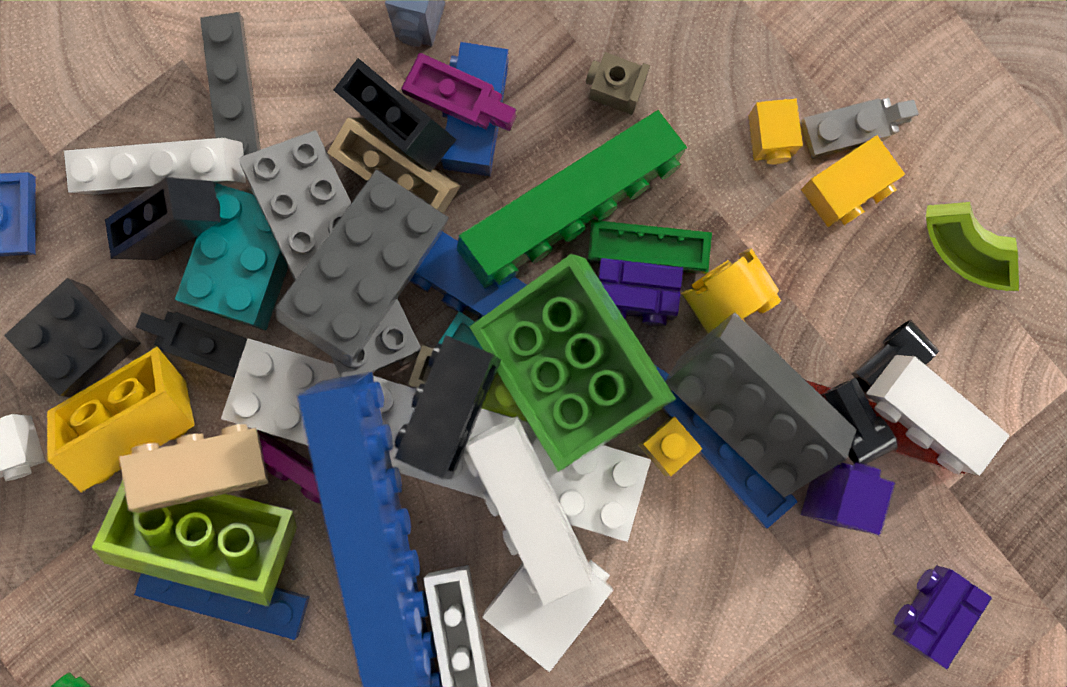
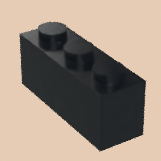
M357 58L333 89L404 153L430 172L457 140L359 58Z
M165 177L106 218L105 225L111 259L158 260L221 222L220 203L216 198L214 182Z
M445 335L443 343H438L430 355L428 365L432 369L426 383H421L414 393L412 407L415 409L409 424H404L396 436L394 446L398 450L394 459L438 478L452 480L501 363V359L492 353Z

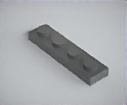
M239 12L201 17L200 22L215 137L242 142L244 155L261 150L243 17Z

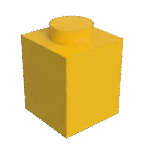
M797 98L756 102L748 115L754 161L766 160L767 164H781L790 161L791 157L803 146Z
M676 417L667 419L638 444L664 476L675 474L703 449Z

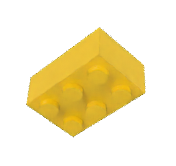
M158 347L147 352L47 411V461L81 493L95 484L104 483L114 473L121 470L119 457L131 455V448L149 443H158L160 447L170 440L183 436L188 429L195 426L186 380Z

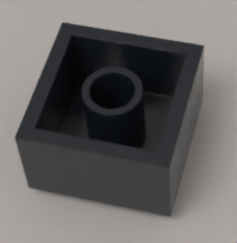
M69 278L64 280L4 335L53 390L63 397H72L103 379L141 344L88 286Z

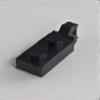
M167 311L164 320L141 312L136 324V328L157 335L154 345L160 347V350L235 378L247 338L178 312L172 313Z

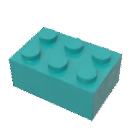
M216 183L215 193L220 203L221 222L197 236L175 300L189 307L266 331L287 273L288 265L255 195Z

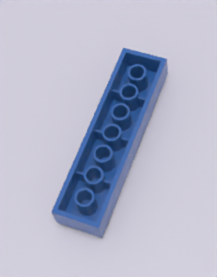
M372 371L323 380L299 394L298 401L362 687H443L441 674L436 672L434 658L437 657L433 631L428 632L425 620L429 612L428 600L425 591H419L416 576L420 574L419 558L416 550H410L407 537L411 533L410 516L406 508L401 509L398 495L402 491L401 474L397 466L392 467L389 451L393 449L392 432L388 424L383 425L380 408L384 407V395L381 384L374 382Z

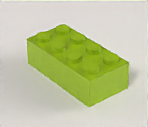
M122 480L92 549L108 565L269 607L297 525L291 510L226 493L142 513H134L128 510L124 481Z

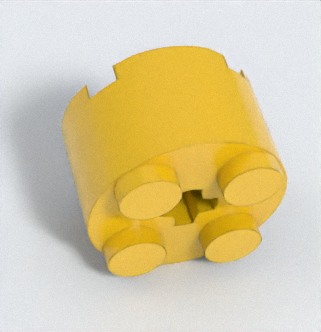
M752 248L739 253L740 259L733 264L729 260L720 264L691 285L693 289L682 292L683 297L708 334L734 312L744 321V318L756 311L759 314H763L781 302L777 295L779 292L778 287Z

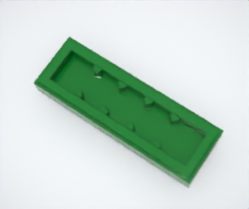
M592 220L587 262L599 263L601 258L682 267L683 272L707 274L709 272L712 232Z

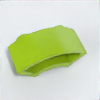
M970 202L927 205L926 223L930 239L939 256L952 270L963 278L983 287L995 290L1019 291L1016 238L998 236L984 229L974 217Z

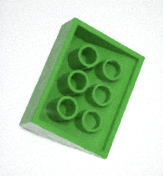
M570 254L469 326L483 350L501 359L497 373L558 472L642 422L676 399L591 266L583 257Z

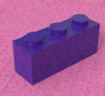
M841 463V465L833 467L809 483L801 515L837 527L880 536L895 482L880 478V469L860 463H854V465Z

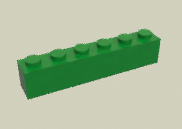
M657 110L461 233L458 237L456 250L485 289L495 282L501 286L518 274V267L529 260L535 264L545 258L553 250L551 246L559 240L564 239L566 242H569L585 230L584 224L596 217L598 221H601L608 217L618 208L617 203L627 196L630 200H633L643 194L650 187L649 182L659 176L664 180L680 168L679 160L687 146L661 112Z

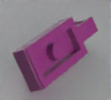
M422 53L418 54L401 87L404 95L475 127L478 125L481 128L487 129L489 123L510 131L517 118L516 109L500 102L502 94L495 91L492 84Z

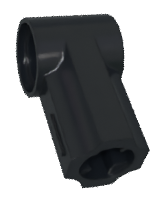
M908 320L890 333L882 342L884 346L856 369L852 375L857 379L862 390L867 393L895 355L915 356L926 365L939 353V350L912 320Z
M856 378L843 382L821 394L856 429L848 453V457L853 463L866 465L898 448L892 430L882 417L876 416Z

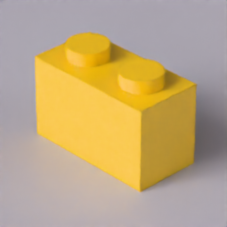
M876 135L811 178L801 188V191L827 227H830L839 220L845 226L865 212L861 207L862 204L871 198L878 204L897 191L893 183L903 177L905 173L878 135Z

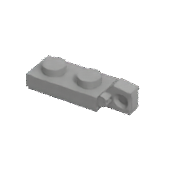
M878 98L805 117L801 121V126L811 159L857 148L878 135L881 141H884L891 135L899 132L898 125L911 122L912 118L918 116L919 113L914 100L891 105L889 98L881 100Z

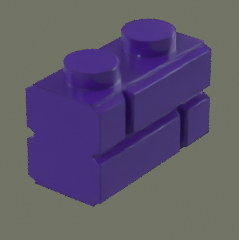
M606 258L600 259L597 277L625 320L627 315L643 317V324L666 326L667 320H674L678 316L683 274L682 267Z
M936 565L934 570L928 569L920 577L916 587L919 593L912 604H906L898 611L894 620V624L897 627L893 635L929 661L947 670L992 598L955 571Z

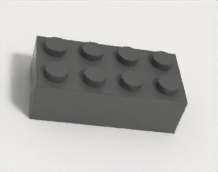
M376 169L276 306V320L350 368L442 235L449 217Z
M735 312L681 355L665 380L668 387L784 498L847 459L856 429Z

